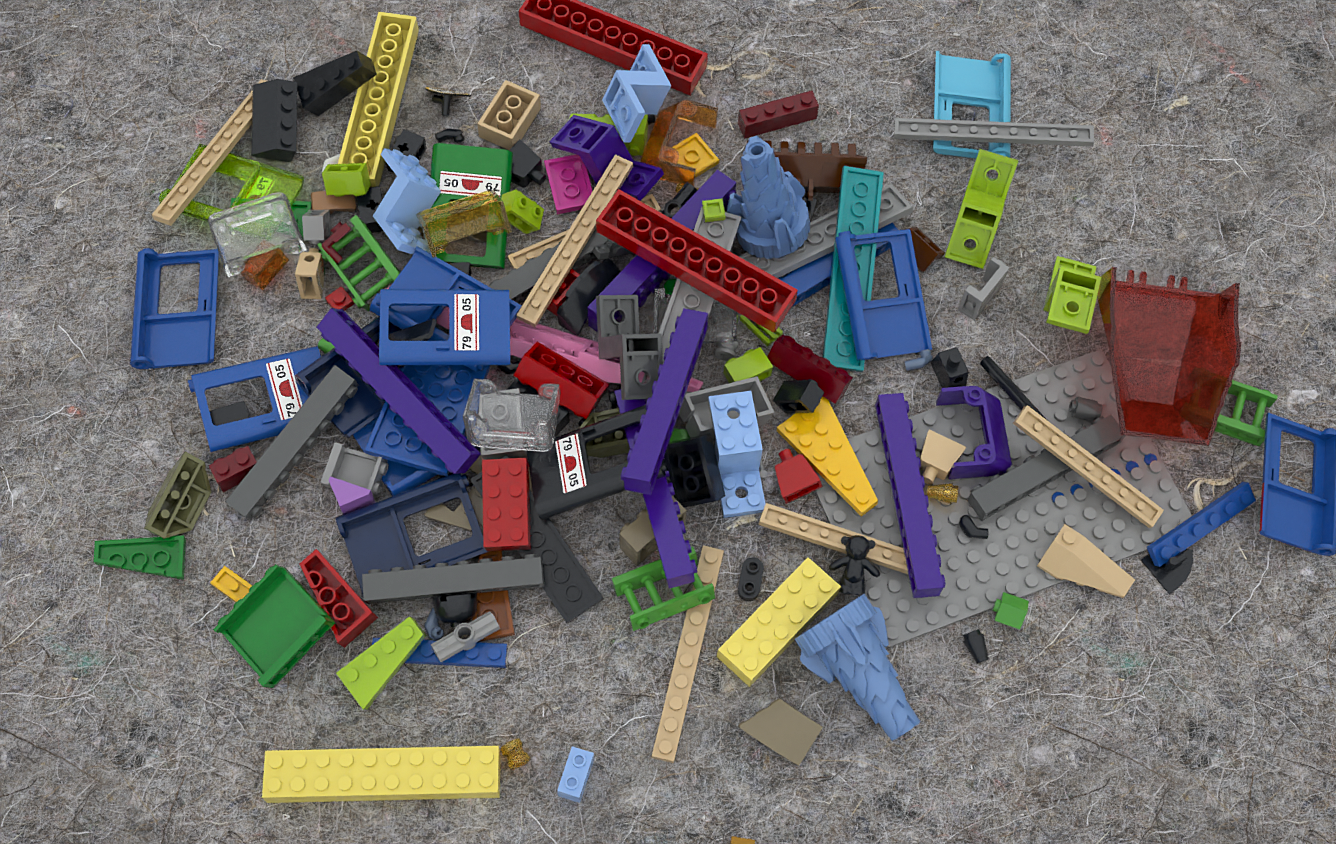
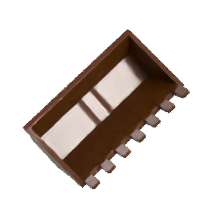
M765 141V142L768 143V144L770 145V147L772 148V142H771V141ZM781 141L780 152H774L775 157L779 158L784 172H791L793 177L804 187L805 192H807L808 201H813V192L840 193L842 168L844 166L865 169V164H867V156L856 154L855 144H848V154H839V144L831 143L830 154L822 153V143L820 142L814 143V153H806L805 142L797 143V152H789L788 142Z

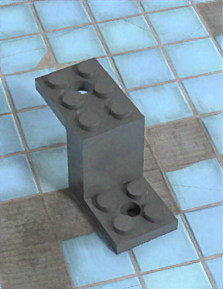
M638 295L596 296L599 359H620L622 400L652 398V386L654 381H658V369L660 364H663L662 333L640 334ZM616 311H619L622 315L620 322L614 319ZM641 371L646 375L644 383H641L638 379Z

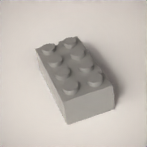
M758 376L685 394L679 414L683 423L688 422L685 427L690 438L710 434L711 438L715 437L708 402L709 396L751 391L758 426L765 425L775 412ZM730 411L727 414L731 419L739 417V413L736 411Z

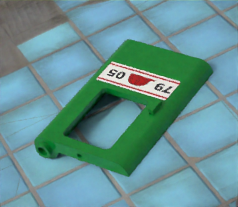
M446 143L433 144L430 177L436 181V185L441 190V193L427 213L425 241L428 242L429 248L435 257L446 263L470 262V266L505 269L508 222L498 216V210L502 194L510 192L513 152L505 149ZM449 201H468L489 205L485 256H467L445 252Z

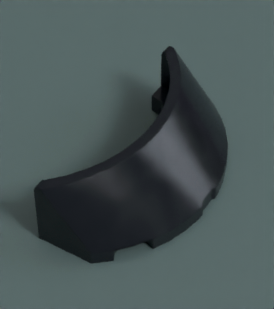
M604 259L602 263L597 260L589 265L572 283L565 294L566 299L564 303L558 308L557 318L559 325L576 336L581 333L588 319V306L621 272L611 259Z

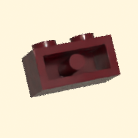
M249 446L236 449L226 457L216 459L209 465V468L219 487L225 492L239 485L257 461Z

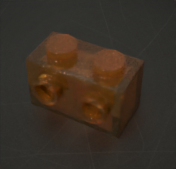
M263 240L238 271L247 282L264 290L289 259L280 248Z

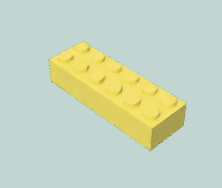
M807 558L718 649L717 658L750 687L787 649L795 638L838 595L841 586L811 559Z

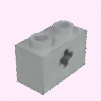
M308 210L302 216L304 240H310L311 244L322 243V240H325L331 234L330 210Z

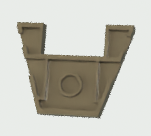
M481 455L469 468L476 475L482 472V460L484 459ZM474 486L468 494L483 533V498ZM462 502L454 512L440 504L429 508L424 514L427 519L440 521L443 524L453 525L472 532Z

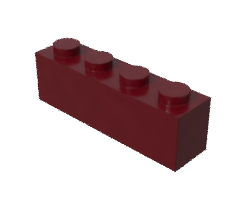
M807 91L739 110L738 125L744 139L815 120L817 119L819 104L813 91Z
M784 334L775 340L767 356L772 365L794 379H812L816 381L824 392L823 397L834 404L844 396L853 379L844 369L835 367L828 359L819 357L810 348L798 344L794 338Z

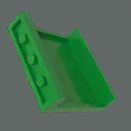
M276 564L265 572V576L259 582L250 587L249 593L244 598L238 600L228 615L223 616L218 621V625L213 629L215 632L222 633L259 675L260 678L257 681L263 687L274 688L335 624L333 619L285 567Z

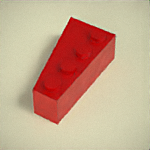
M317 549L299 563L319 605L335 622L331 629L338 644L345 648L378 619L377 615Z

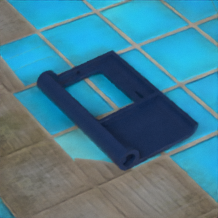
M377 317L361 328L373 342L379 339L380 317ZM389 322L388 335L402 330ZM333 348L295 374V379L308 396L314 392L334 365L355 379L359 384L357 393L352 398H348L344 403L342 412L339 415H335L331 420L346 438H350L379 416L385 400L378 397L375 393L376 390L371 385L365 383L361 378L362 375L348 365L349 361L344 356L339 355Z
M452 474L335 517L340 534L345 540L361 588L362 597V574H368L369 570L381 569L382 572H391V568L404 567V570H411L413 566L419 564L426 565V568H432L437 563H448V566H451L459 561H465L489 552L483 546V533L466 487L470 486L466 474ZM457 498L461 499L472 529V536L424 555L416 556L404 519Z

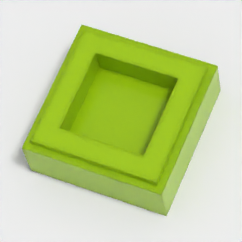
M723 199L702 201L705 222L725 220Z

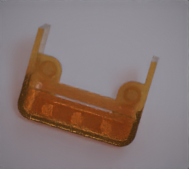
M683 100L662 109L657 116L640 162L661 168L664 173L660 178L661 180L682 186L688 182L695 186L696 169L678 164V151L668 147L678 119L716 129L718 108L691 100Z

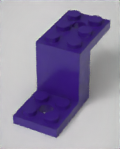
M573 115L549 141L553 148L579 155L596 185L615 155L633 162V168L620 190L639 201L646 196L664 175L659 167L634 161L614 125Z

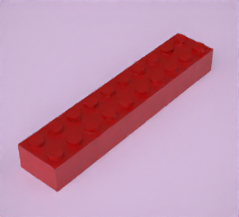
M525 0L519 9V22L521 26L629 71L642 45H650L671 84L670 88L690 96L707 68L708 53L578 0Z
M618 189L596 219V229L599 234L773 333L776 332L796 301L798 292L796 288Z

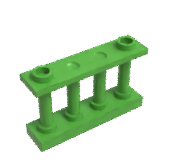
M355 215L350 219L354 225L352 230L332 245V247L338 252L357 236H362L365 240L362 247L337 264L323 250L321 242L317 245L321 249L319 253L322 254V258L326 262L329 261L355 296L352 299L358 308L361 309L363 307L369 312L370 306L366 301L376 295L381 289L393 283L400 274V271L365 223ZM373 251L377 256L374 258L375 261L349 279L344 270L366 253ZM379 267H385L387 270L386 276L361 295L355 286Z
M1196 367L1189 380L1197 382L1191 404L1186 403L1183 406L1178 418L1260 446L1265 441V430L1261 428L1265 408H1270L1277 400L1278 395L1272 394L1268 390H1260L1211 373L1207 369ZM1205 385L1217 389L1211 411L1199 406ZM1225 392L1237 396L1231 418L1220 414ZM1245 400L1258 403L1252 425L1243 423L1240 420Z
M691 547L692 553L688 555L690 560H695L697 566V554L694 547ZM661 559L612 578L616 596L624 594L634 613L629 616L633 631L644 629L650 624L700 604H707L715 599L713 584L704 586L698 574L694 573L695 582L692 583L696 590L683 594L680 586L671 588L675 598L663 602L654 585V582L666 579ZM646 587L655 606L642 611L633 591Z

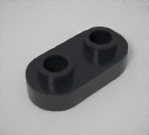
M748 558L742 564L738 595L745 601L755 600L760 592L764 565L758 558ZM755 565L757 569L751 570L749 566ZM750 585L753 587V590L747 591L745 587Z

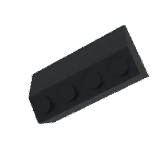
M274 79L253 85L251 157L291 162L297 149V82Z

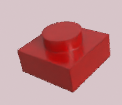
M342 286L325 297L330 307L335 309H343L345 311L355 304Z

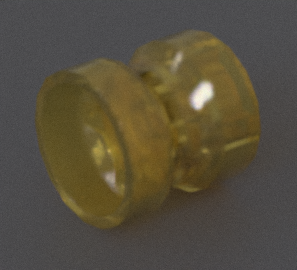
M520 738L511 740L500 748L502 755L508 759L507 764L510 770H515L531 760L529 754L523 750V743Z

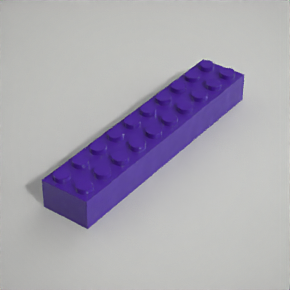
M717 169L671 219L694 231L702 208V201L723 199L724 210L727 212L730 195L737 193L736 182ZM636 255L599 295H638V307H642L647 297L651 293L654 294L658 290L660 283L664 279L667 280L671 274ZM595 299L588 306V326L598 333ZM619 311L614 313V319L617 322L622 320V315Z

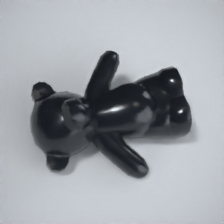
M860 535L843 536L841 543L845 545L847 555L833 561L829 565V569L837 570L845 566L839 583L841 586L839 592L861 596L865 593L866 589L864 569L874 577L880 576V571L865 558L869 550L875 547L876 543Z

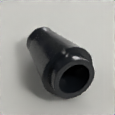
M980 629L963 635V643L976 661V664L989 659L984 633L981 634Z

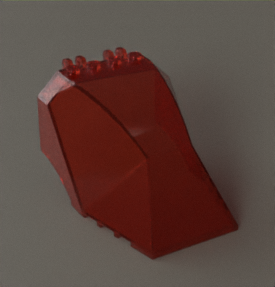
M1117 267L1110 268L1101 276L1097 299L1109 347L1120 433L1122 435L1209 446L1218 423L1217 419L1220 411L1225 404L1227 392L1232 385L1233 376L1240 363L1242 344L1240 342L1238 324L1240 283H1235L1220 293H1208L1187 290V277L1181 278L1179 289L1174 288L1175 276L1169 275L1166 287L1146 284L1147 273L1143 271L1139 275V283H1133L1135 275L1133 270H1128L1126 282L1116 280Z

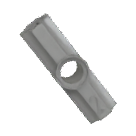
M489 611L469 623L459 624L454 632L432 643L431 647L438 660L443 662L462 650L472 649L478 641L499 630L500 627L494 615ZM465 634L470 635L467 639H461V636Z

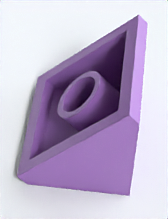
M330 476L329 483L343 514L376 503L371 490Z

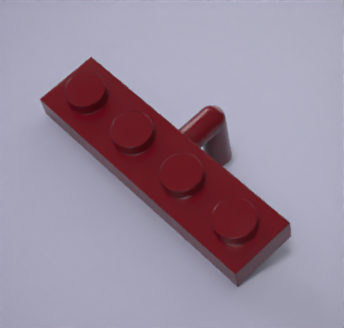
M347 222L336 224L330 230L333 234L322 243L323 250L337 264L343 258L332 245L351 230L352 227Z

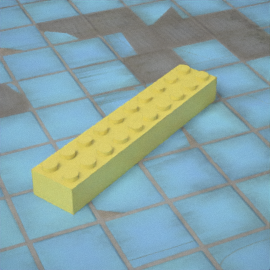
M378 12L367 57L372 59L377 75L357 90L338 164H367L371 183L369 188L380 185L385 166V160L380 154L384 148L389 149L419 32L415 16Z
M499 746L265 751L262 798L267 803L500 798L501 752Z

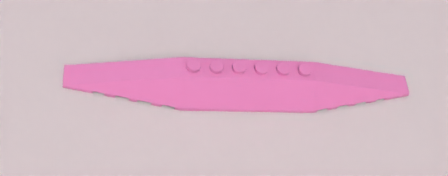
M448 306L445 307L436 322L449 329ZM517 318L511 325L510 356L522 359L523 355L538 341L603 381L621 384L620 359H599L598 342L541 324L533 327ZM642 371L638 375L641 383L645 374ZM691 378L687 391H699L703 386V382Z

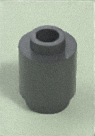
M1076 397L1075 400L1070 402L1069 412H1071L1072 417L1093 421L1101 416L1102 404L1095 400Z

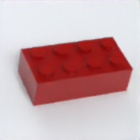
M538 341L523 355L513 375L521 383L530 385L538 393L547 395L555 400L558 405L569 408L575 415L585 419L589 417L599 404L609 386L607 382Z
M527 459L482 460L483 546L485 550L531 549L529 463Z

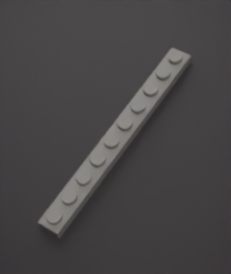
M895 118L894 139L1093 147L1094 125Z

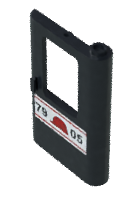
M646 404L527 448L534 503L541 520L626 491L624 480H621V473L623 467H627L628 462L591 474L586 444L591 440L640 423L642 414L647 412ZM664 458L657 479L665 477V472L668 471Z

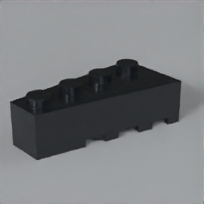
M356 50L295 76L293 79L297 82V91L303 109L320 116L376 76L377 73L372 59Z

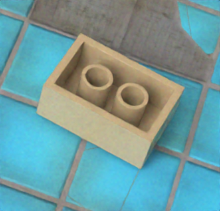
M505 80L477 123L479 137L510 150L519 140H522L540 111V94Z

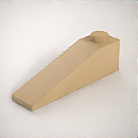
M1066 524L1061 528L1037 567L1056 579L1076 582L1077 585L1093 587L1098 591L1121 598L1125 597L1135 581L1134 578L1087 538Z

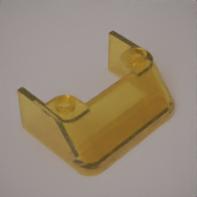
M494 190L477 193L416 214L432 257H437V253L445 251V247L448 246L449 242L486 230L487 232H492L493 235L503 233L504 229L507 233H512L504 203Z

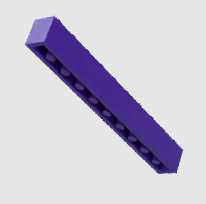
M331 308L316 327L322 333L321 336L326 341L331 342L335 347V351L349 361L348 365L362 375V380L376 390V395L384 399L389 404V408L402 417L403 423L417 433V438L431 448V453L446 464L445 467L453 474L466 473L481 453L396 365H379V347L343 309Z
M683 308L681 316L676 318V330L670 335V347L665 349L664 364H660L658 381H654L652 386V398L648 397L647 412L641 416V428L639 432L636 431L634 448L629 450L627 457L628 465L622 469L621 480H624L625 490L648 495L652 494L708 330L707 312Z
M621 389L614 391L620 414L647 403V399L622 400ZM640 423L624 428L630 449L634 448V436L636 431H640ZM666 471L665 477L656 479L652 494L642 493L670 589L695 582L694 573H698L695 560H690L688 555L692 553L689 540L684 541L683 534L686 533L683 520H678L677 515L681 513L678 502H673L672 500L675 492L672 482H667L666 477L670 475L669 471Z
M903 393L881 394L877 397L875 408L913 598L940 596L943 588H945V577L940 572L941 557L936 553L937 538L935 534H932L933 519L931 514L928 515L929 500L923 491L925 481L924 477L920 476L921 462L919 456L916 457L917 443L916 439L912 438L911 433L913 423L907 414L909 412L908 401H905Z

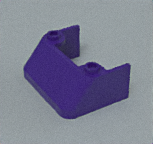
M978 386L941 388L936 400V406L968 404L972 407H979L985 444L979 445L975 449L973 454L974 461L955 462L948 474V479L1004 475L1006 470L1012 466L1000 400Z

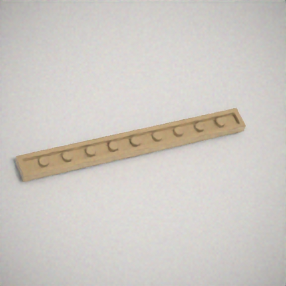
M261 79L258 84L266 82V80ZM253 90L152 213L154 220L172 226L252 125Z
M617 155L613 157L517 313L518 320L533 327L537 326L596 229V219L618 189L621 188L632 170L633 162Z
M703 546L697 574L704 586L712 583L715 592L724 550ZM712 600L707 604H700L687 610L653 748L652 758L674 763Z

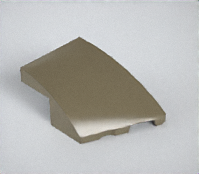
M781 698L770 703L767 708L761 709L756 712L755 716L745 722L742 721L738 725L740 729L798 766L823 728L821 724L802 714L799 709Z

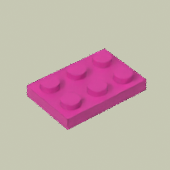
M575 154L544 160L556 213L562 214L581 210L593 191L587 168L580 156Z

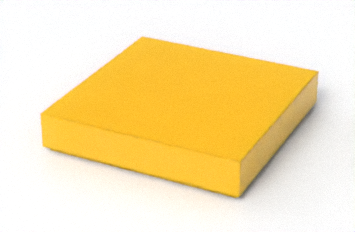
M697 133L665 151L667 159L687 182L719 164L718 157Z

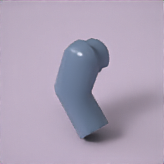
M929 349L920 351L921 358L905 361L906 370L920 369L930 363L933 359L931 351Z
M432 608L424 628L428 636L436 641L443 637L444 631L440 628L438 624L439 619L435 614L434 608Z

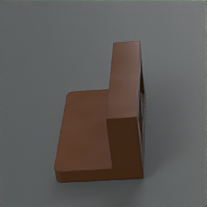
M912 227L909 229L911 231L917 267L924 272L934 260L941 259L945 252L919 228Z

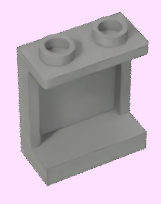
M992 257L983 276V280L987 282L981 291L969 285L963 294L958 310L975 321L1002 287L1009 267L1003 261Z
M334 442L320 483L324 487L332 489L329 483L331 476L371 490L375 499L381 491L382 484L380 482L382 476L386 475L388 471V463L382 457H375L345 448L343 444Z

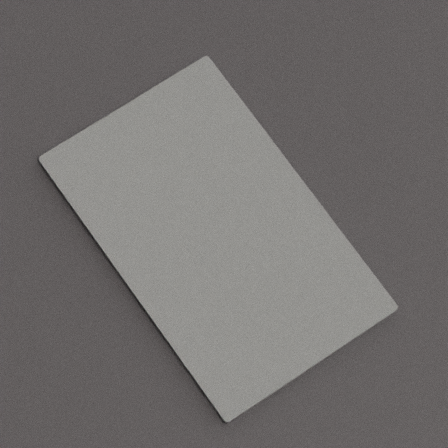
M1097 350L1015 379L1012 382L1051 424L1069 437L1075 435V432L1081 427L1086 426L1088 428L1093 425L1092 423L1095 421L1072 417L1071 412H1069L1071 400H1075L1076 397H1082L1102 404L1101 416L1106 418L1112 415L1126 436L1120 444L1098 455L1096 458L1110 469H1117L1120 472L1118 474L1120 477L1164 510L1152 528H1148L1095 486L1091 488L1089 482L1074 470L983 521L980 520L967 500L971 494L970 491L979 484L982 486L986 485L993 476L948 479L947 476L945 480L936 477L933 484L925 483L923 491L924 495L928 496V515H932V534H935L937 538L936 553L941 557L940 572L945 577V588H943L940 596L913 598L908 574L875 563L872 564L880 571L879 577L872 576L864 569L865 595L872 606L878 607L882 611L889 642L887 648L993 609L995 600L1001 599L1003 592L1022 598L1067 581L1065 579H1056L1037 567L1064 524L1087 538L1112 561L1118 562L1147 551V546L1192 516L1102 350ZM999 385L985 390L996 396L1001 402L1012 466H1020L1029 456L1034 455L1036 457L1041 454L1044 447L1013 424L1021 412V409ZM968 404L942 405L908 417L913 423L911 433L912 438H915L917 443L916 457L919 456L920 458L924 440L929 429L966 447L958 462L974 461L973 454L975 449L979 445L985 444L979 407H972ZM880 428L851 437L848 441L878 499V504L861 517L816 471L815 473L818 475L823 487L815 490V493L829 524L903 548ZM1154 454L1157 457V461L1154 460L1150 465H1147L1144 462L1145 455ZM1129 461H1134L1139 465V468L1135 467L1129 473L1126 470V464ZM919 469L920 476H922L924 471ZM1074 484H1079L1083 487V489H1076L1074 495L1070 492ZM1055 492H1061L1064 494V496H1057L1055 498V502L1053 503L1052 495ZM963 515H969L977 528H987L989 531L988 539L967 537L959 526L960 518Z

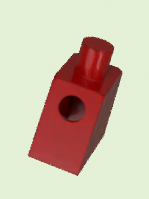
M790 449L782 450L778 454L782 462L775 466L781 495L786 504L823 487L818 475L802 454L793 457Z

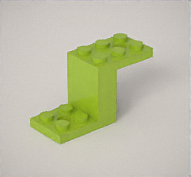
M979 149L945 254L946 258L978 268H984L1003 213L1005 199L1018 160ZM989 170H996L998 177L995 179L989 178L987 176ZM972 239L976 242V246L968 248L965 245V241Z
M1060 256L1056 257L1043 311L1048 312L1046 323L1088 334L1101 277L1095 275L1097 266Z

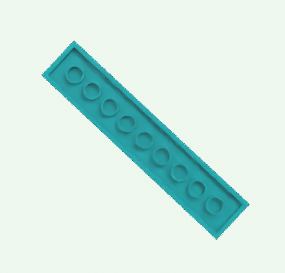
M849 166L842 168L835 238L839 237L838 233L844 231H851V234L855 235L878 233L884 172ZM834 242L823 357L828 359L837 368L863 372L865 360L857 361L836 242ZM877 243L855 245L854 247L863 299L865 301H871Z

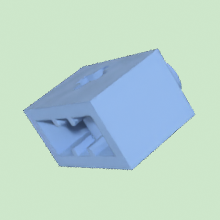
M571 747L557 789L559 797L578 803L581 802L594 762V753Z

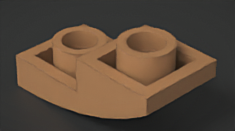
M326 191L311 193L312 210H330V214L334 211L354 212L356 210L355 196L353 194L336 197L334 195H327Z

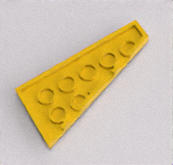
M822 396L819 405L813 413H795L777 426V432L799 454L805 457L810 466L861 517L878 504V499L828 399Z

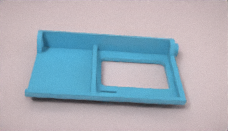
M936 51L934 119L952 120V104H962L988 108L989 121L1011 122V57L1008 54L1000 53L994 55L991 61L945 56L941 55L940 51ZM933 140V150L938 154L977 158L979 150L953 147L951 141ZM989 142L988 151L1010 158L1011 143Z

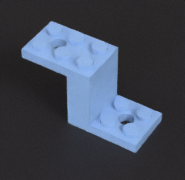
M647 44L642 45L630 71L616 70L602 99L623 142L632 141L645 114L657 115L671 87L650 45Z
M384 148L380 155L397 177L373 214V217L397 250L413 255L415 248L418 246L433 255L434 253L429 248L428 242L420 236V232L417 229L441 193V190L437 187L436 181L429 177L428 171L419 164V160L412 155L405 156L396 149L392 151Z
M744 391L709 396L708 402L715 434L714 451L725 491V497L720 499L723 518L762 513L765 507V499L759 466L763 449L752 392ZM730 411H736L739 413V417L731 419L727 414ZM743 489L747 492V496L739 498L735 492Z

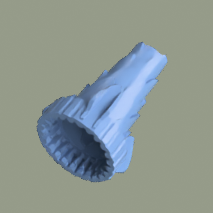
M758 136L751 137L748 140L745 151H743V156L740 158L743 171H740L744 189L741 191L742 197L736 193L730 195L727 213L741 216L736 236L739 244L745 251L759 258H780L795 252L808 238L810 219L807 205L802 200L805 189L793 177L791 172H784L779 158L775 157L774 149Z
M865 593L795 638L796 643L801 649L800 661L828 684L833 682L836 677L845 692L850 691L858 705L868 712L875 724H880L891 741L902 736L920 723L919 718L906 700L905 693L896 678L898 673L886 656L889 653L885 647L889 645L882 611L880 608L872 606Z

